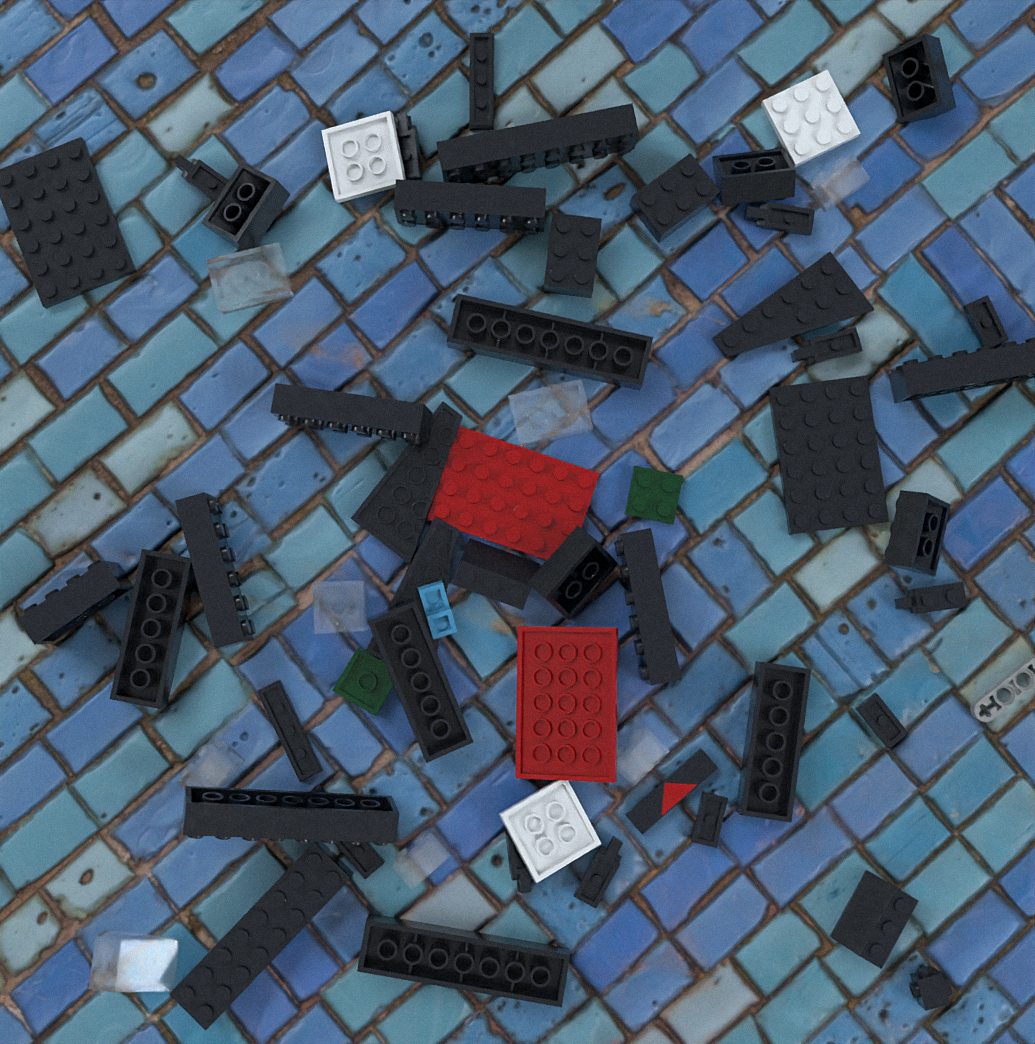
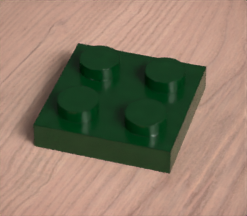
M634 466L624 515L673 525L683 476Z
M358 647L332 691L376 716L394 685L384 661Z

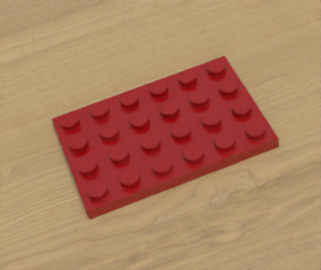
M459 426L427 520L433 521L434 517L456 527L458 531L547 561L577 526L582 527L600 473Z
M518 626L515 778L617 782L618 628Z

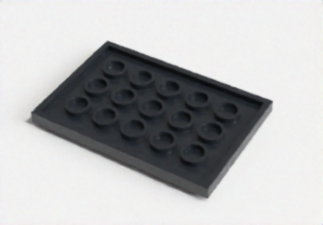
M82 137L0 169V199L44 308H50L137 272L85 140Z
M867 375L769 388L768 396L789 535L889 522Z

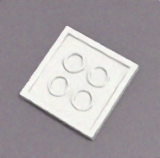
M828 70L771 96L761 103L794 167L851 141L861 134Z
M391 111L321 130L334 198L337 203L395 188L396 179L406 180L394 117Z
M555 780L499 813L530 875L536 883L601 844L569 781Z

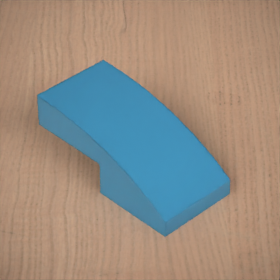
M442 580L417 587L432 638L436 639L456 633L455 621Z

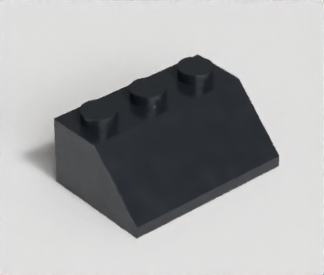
M923 34L882 55L899 124L934 118L957 108L940 38Z
M785 148L712 156L715 184L721 191L718 196L721 205L735 206L738 203H760L764 200L772 199L780 201L789 197H795L796 169Z
M241 162L201 223L234 247L251 255L291 194L278 180Z
M900 490L899 498L895 505L894 521L890 527L891 535L885 550L884 563L896 568L935 577L951 504L928 493Z
M470 538L452 585L523 610L531 590V586L527 582L538 571L540 563Z
M866 870L830 937L858 956L882 969L919 901Z

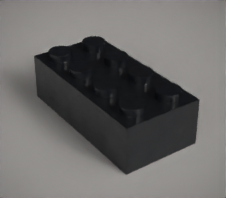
M97 560L87 567L89 571L83 575L77 574L66 581L67 586L61 590L55 589L46 594L45 601L39 605L37 603L32 604L23 610L24 615L18 618V621L34 645L54 643L133 589V584L119 563Z

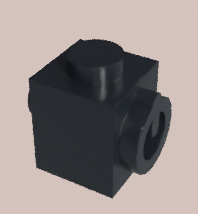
M923 966L918 968L917 972L910 974L912 983H909L911 994L914 999L917 998L918 1004L925 1011L950 1004L948 996L952 995V988L944 970L938 971L934 967Z

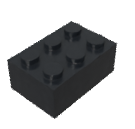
M689 153L631 197L629 206L655 240L660 243L714 203L721 191L693 155Z
M553 213L543 286L544 293L592 298L602 223L601 218Z
M577 526L527 583L569 620L615 569L618 563L595 538Z

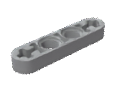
M1035 654L971 704L970 712L973 718L978 721L989 722L1035 687V671L1029 670L1035 669ZM1021 672L1028 676V683L1023 687L1019 686L1016 682L1017 675ZM1001 688H1005L1009 692V697L1005 702H1000L997 698V692ZM993 702L995 705L998 706L996 708V706L991 705L989 708L986 709L987 715H979V712L981 711V708L979 707L980 705L988 706L990 703Z

